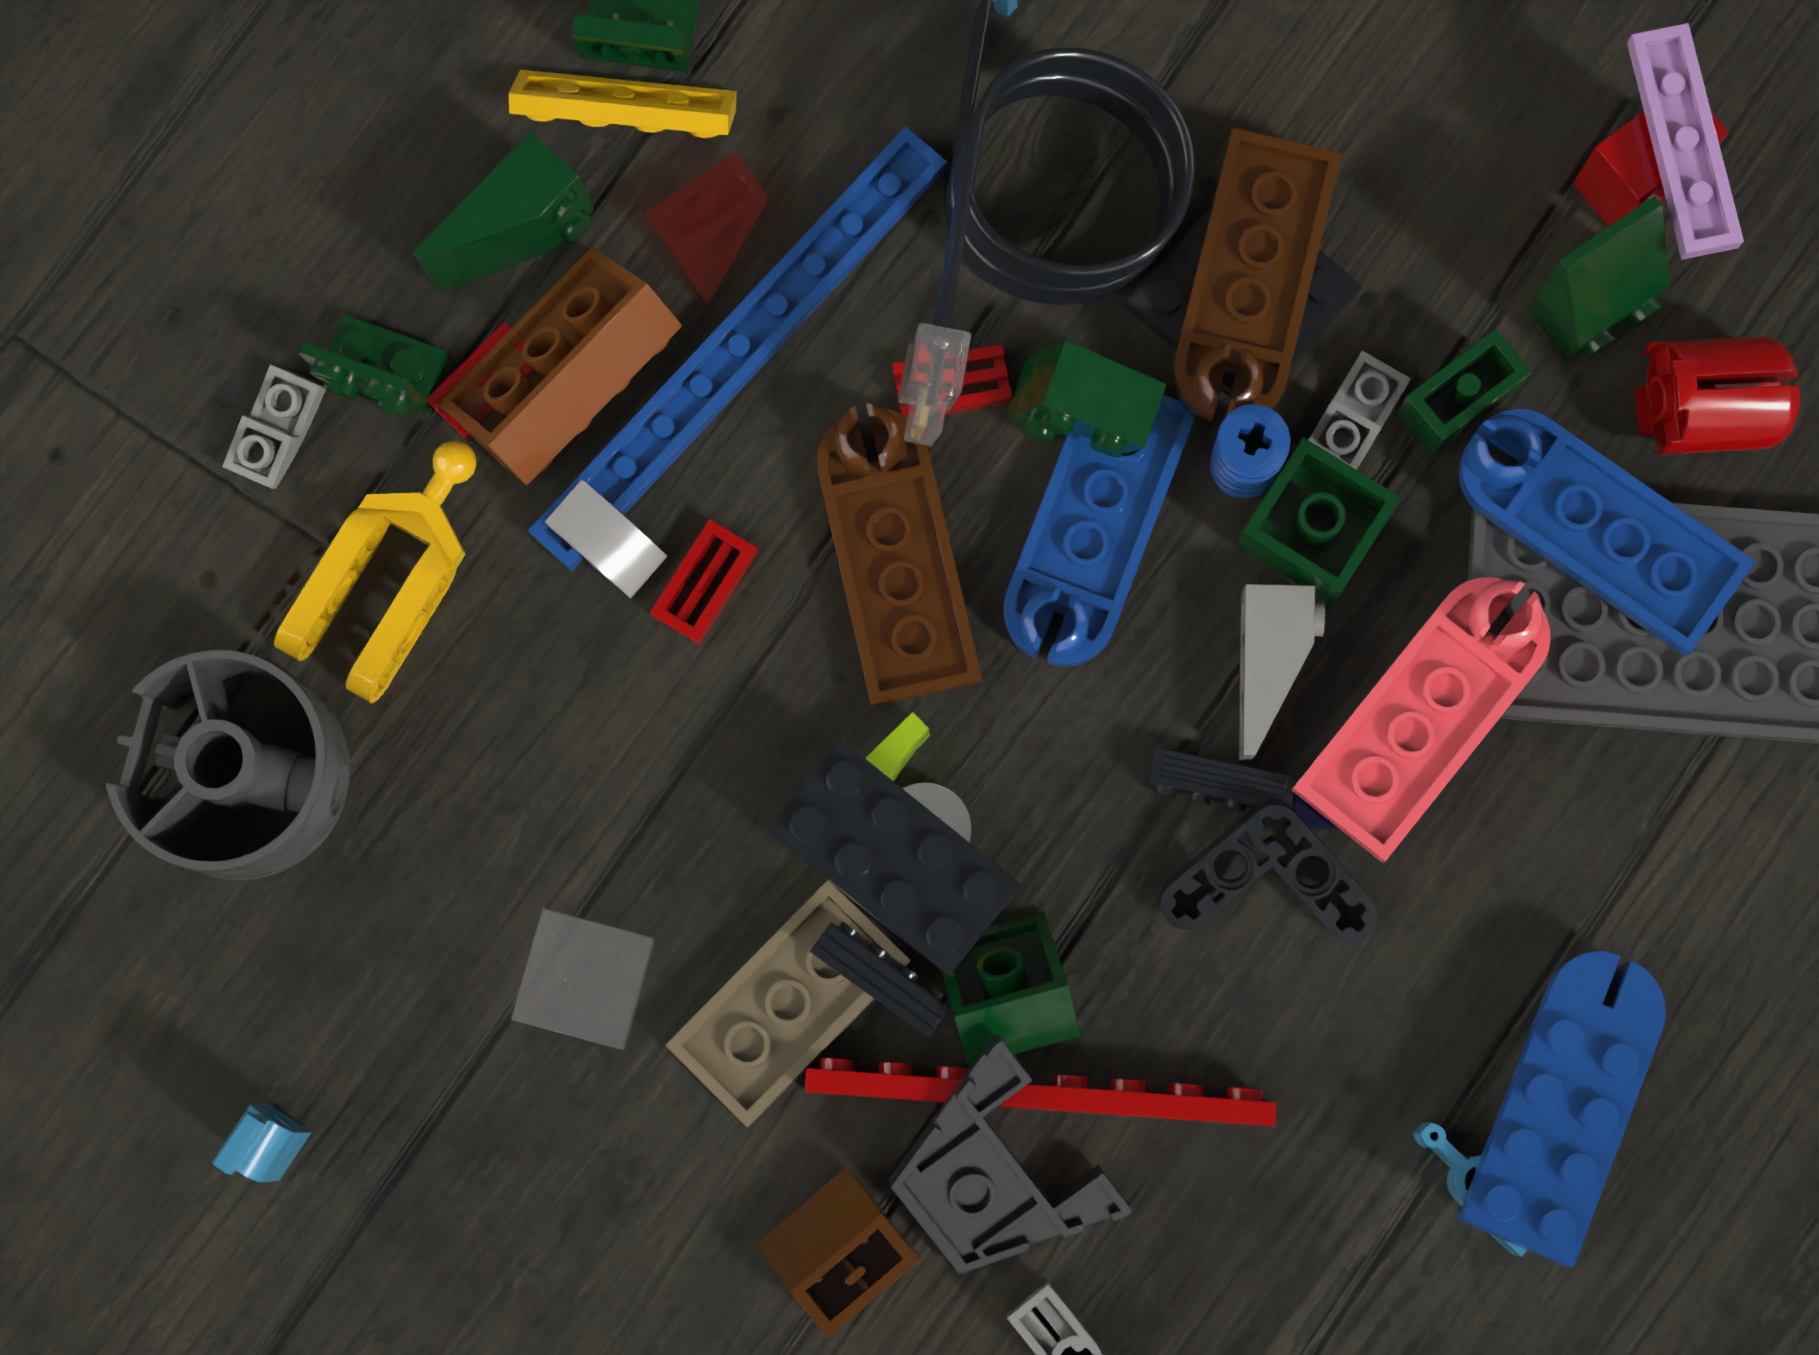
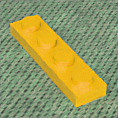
M520 70L509 91V114L526 115L527 118L540 122L559 118L579 120L582 124L590 127L619 124L634 126L643 132L652 133L669 129L688 131L691 135L700 138H711L717 135H728L736 113L737 91Z

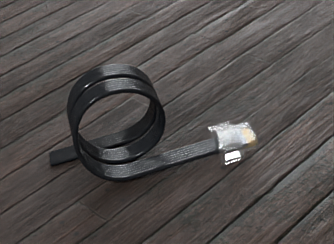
M981 0L973 24L945 187L944 209L949 239L934 325L920 323L913 344H908L898 402L910 405L904 441L933 446L942 432L945 411L947 412L951 409L962 392L971 333L950 329L961 258L981 279L1000 291L1023 300L1052 305H1073L1102 299L1131 284L1149 267L1180 226L1188 209L1194 185L1195 158L1193 143L1186 121L1178 106L1164 88L1151 76L1131 63L1107 53L1085 48L1060 47L1028 54L1007 66L993 79L984 92L974 113L992 0ZM1038 96H1060L1080 100L1099 107L1119 119L1142 142L1156 170L1160 205L1157 225L1151 241L1141 249L1123 258L1105 263L1085 265L1045 260L1009 243L986 220L978 206L973 191L985 123L1005 106L1019 100Z

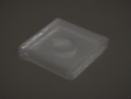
M542 909L511 1020L624 1050L655 939Z

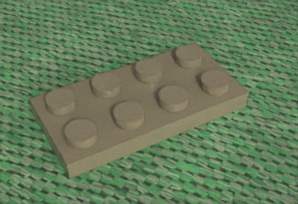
M828 880L665 1045L748 1128L874 1000L873 997L810 952L830 922L837 926L842 921L859 933L856 940L868 948L872 942L889 954L885 961L896 969L900 964L907 966L911 962Z

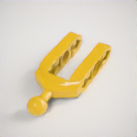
M449 441L439 446L433 456V470L435 473L422 494L419 492L366 494L358 509L351 513L340 528L281 623L274 640L275 648L298 661L305 660L314 651L377 550L389 525L392 524L429 547L414 566L353 665L346 681L347 690L369 703L376 702L384 694L449 589L455 577L457 567L466 554L441 505L454 484L466 482L474 474L476 455L470 446L460 441Z

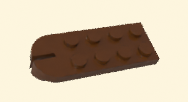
M1232 128L1173 366L1174 385L1180 399L1188 409L1199 417L1209 421L1213 420L1224 373L1235 376L1225 418L1230 412L1240 406L1257 404L1273 410L1280 401L1288 380L1342 153Z
M869 403L866 406L878 460L871 462L867 460L854 406L824 434L817 452V469L871 707L876 708L982 683V677L923 433L920 438L912 436L914 422L905 415Z

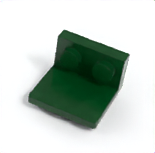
M589 0L586 15L575 14L572 37L580 58L689 73L700 0Z
M344 314L329 351L303 342L299 354L312 367L310 373L325 381L323 388L327 391L350 400H355L357 393L376 399L375 407L400 418H406L409 411L426 417L430 408L427 399L438 388L450 358L445 350Z

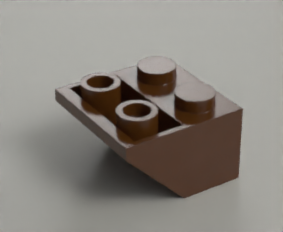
M845 1167L757 1242L788 1290L828 1339L921 1259L920 1254L848 1167Z

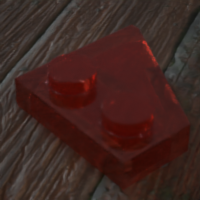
M735 152L645 212L646 218L704 304L713 299L767 204L768 196L739 153Z

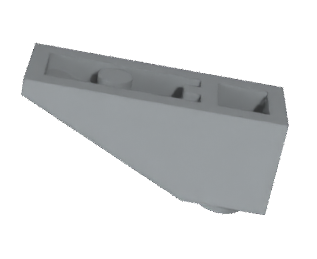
M1246 584L1241 593L1239 762L1250 763L1255 757L1314 644V636L1323 637L1325 607L1324 602H1315V586Z

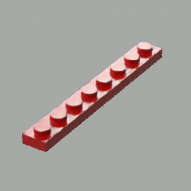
M821 1058L820 1069L807 1068L805 1092L945 1102L968 1071V1068L937 1066L936 1078L913 1076L912 1064L879 1062L878 1073L855 1072V1060ZM1053 1075L1052 1086L1027 1084L998 1106L1275 1126L1277 1102H1263V1090L1227 1088V1099L1204 1097V1086L1169 1083V1095L1145 1093V1081L1111 1079L1110 1090L1087 1089L1088 1077Z

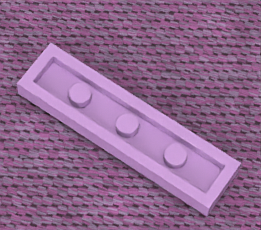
M1689 23L1632 34L1627 45L1681 260L1737 249L1744 240Z

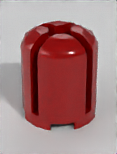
M1768 336L1658 341L1649 343L1643 351L1641 357H1652L1647 371L1646 386L1635 387V408L1641 436L1652 435L1659 450L1653 453L1654 455L1768 449L1785 440L1793 430L1800 410V388L1792 385L1780 386V382L1792 381L1799 375L1792 355L1781 342Z

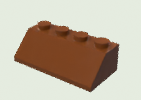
M591 247L462 378L438 405L463 427L494 459L527 486L538 474L550 466L553 458L577 434L588 427L592 418L616 394L627 387L630 379L655 354L665 348L669 339L682 325L646 282L594 247ZM521 339L525 342L522 354L514 347ZM526 361L534 369L527 378L519 370ZM490 371L493 372L490 379L480 389H477V384ZM487 401L495 410L479 424L471 416Z

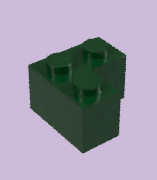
M1064 340L1027 356L1006 418L1021 424L1020 432L1032 439L1052 442L1053 438L1057 439L1076 433L1090 439L1089 446L1093 450L1112 457H1122V454L1145 448L1167 384Z

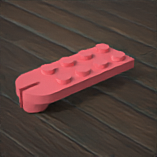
M1481 577L1469 580L1456 587L1444 599L1292 788V792L1382 863L1388 859L1545 661L1550 647V627L1539 596L1535 591L1524 601L1497 636L1488 631L1492 623L1518 594L1525 583L1494 577Z

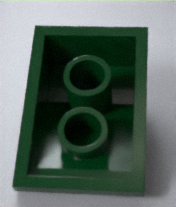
M530 131L412 254L432 284L442 293L555 251L566 240L569 242L576 240L591 222L590 215L595 210L579 174Z
M1653 196L1560 259L1529 306V312L1567 362L1584 352L1588 359L1592 358L1616 340L1612 333L1615 329L1627 321L1635 328L1662 308L1658 300L1670 286L1663 208L1658 198Z

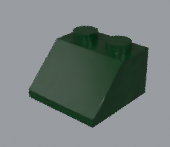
M1044 911L989 926L951 975L947 977L943 974L968 1067L973 1064L989 1040L998 1033L1014 1054L1080 1036L1069 986Z

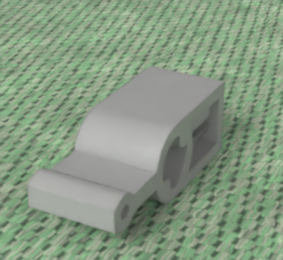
M1048 1281L1007 1314V1319L1036 1355H1061L1064 1349L1069 1346L1077 1352L1087 1348L1091 1351L1092 1355H1102L1095 1340ZM1035 1306L1059 1335L1057 1339H1055L1032 1310Z

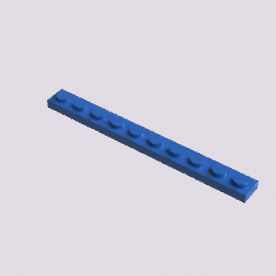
M905 126L527 530L530 535L572 572L584 557L545 524V521L581 480L585 481L624 516L947 170V161Z

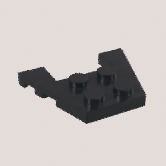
M999 1033L989 1040L889 1177L892 1190L959 1274L1029 1251V1245L1060 1234L1067 1238L1084 1232V1226L1110 1217L1112 1221L1127 1217L1133 1212L1127 1200L1100 1165L1093 1168L1054 1198L1048 1199L985 1118L986 1114L1032 1081L1029 1072Z

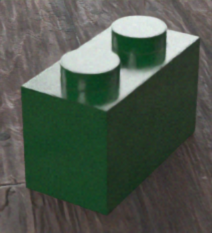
M1494 329L1407 395L1397 414L1431 456H1433L1519 391L1532 371L1499 331Z

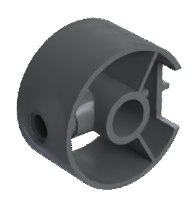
M208 650L187 654L163 664L148 674L133 688L132 692L143 697V702L133 736L126 737L120 735L117 739L118 744L129 748L120 784L116 785L107 782L106 788L118 819L127 832L142 847L169 863L215 878L252 880L272 876L293 867L308 857L328 837L340 817L347 798L350 782V758L347 742L337 718L328 705L309 687L259 657L231 650ZM251 676L268 678L284 683L298 698L309 718L315 739L316 758L306 756L302 751L269 744L264 739L235 725L222 680L232 677ZM194 692L201 723L191 727L182 737L163 734L162 741L157 744L155 754L158 755L155 766L175 771L179 782L184 787L154 816L149 803V797L140 794L139 789L162 707L174 710L181 701ZM240 746L243 753L242 768L232 782L219 788L216 779L217 766L221 758L229 750ZM216 805L233 812H251L264 807L285 813L291 811L298 813L294 821L276 839L259 850L239 858L215 862L196 861L176 847Z

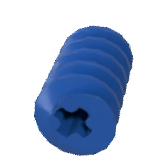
M1257 404L1240 406L1226 416L1220 425L1209 463L1212 479L1220 490L1231 497L1249 499L1262 495L1272 487L1286 461L1291 443L1288 426L1282 417L1269 407ZM1245 449H1250L1255 452V455H1248L1244 451Z

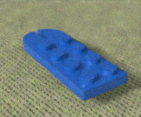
M1163 394L1145 448L1122 454V457H1112L1093 450L1089 446L1091 440L1076 433L1066 437L1004 601V621L1007 632L1015 645L1028 656L1037 660L1054 613L1065 617L1055 643L1052 644L1047 664L1060 667L1081 665L1098 656L1108 645L1196 417V414L1188 409L1182 401Z
M1512 409L1492 416L1481 424L1461 455L1458 471L1460 486L1466 500L1477 512L1684 657L1691 654L1756 562L1541 413L1526 409ZM1487 444L1514 462L1516 466H1505L1492 457Z
M1603 951L1585 953L1567 961L1555 971L1549 980L1457 1220L1566 1268H1574L1663 1031L1666 1018L1664 997L1653 976L1645 968L1633 961L1617 967L1621 956ZM1613 978L1617 992L1610 1008L1603 1005V1001Z

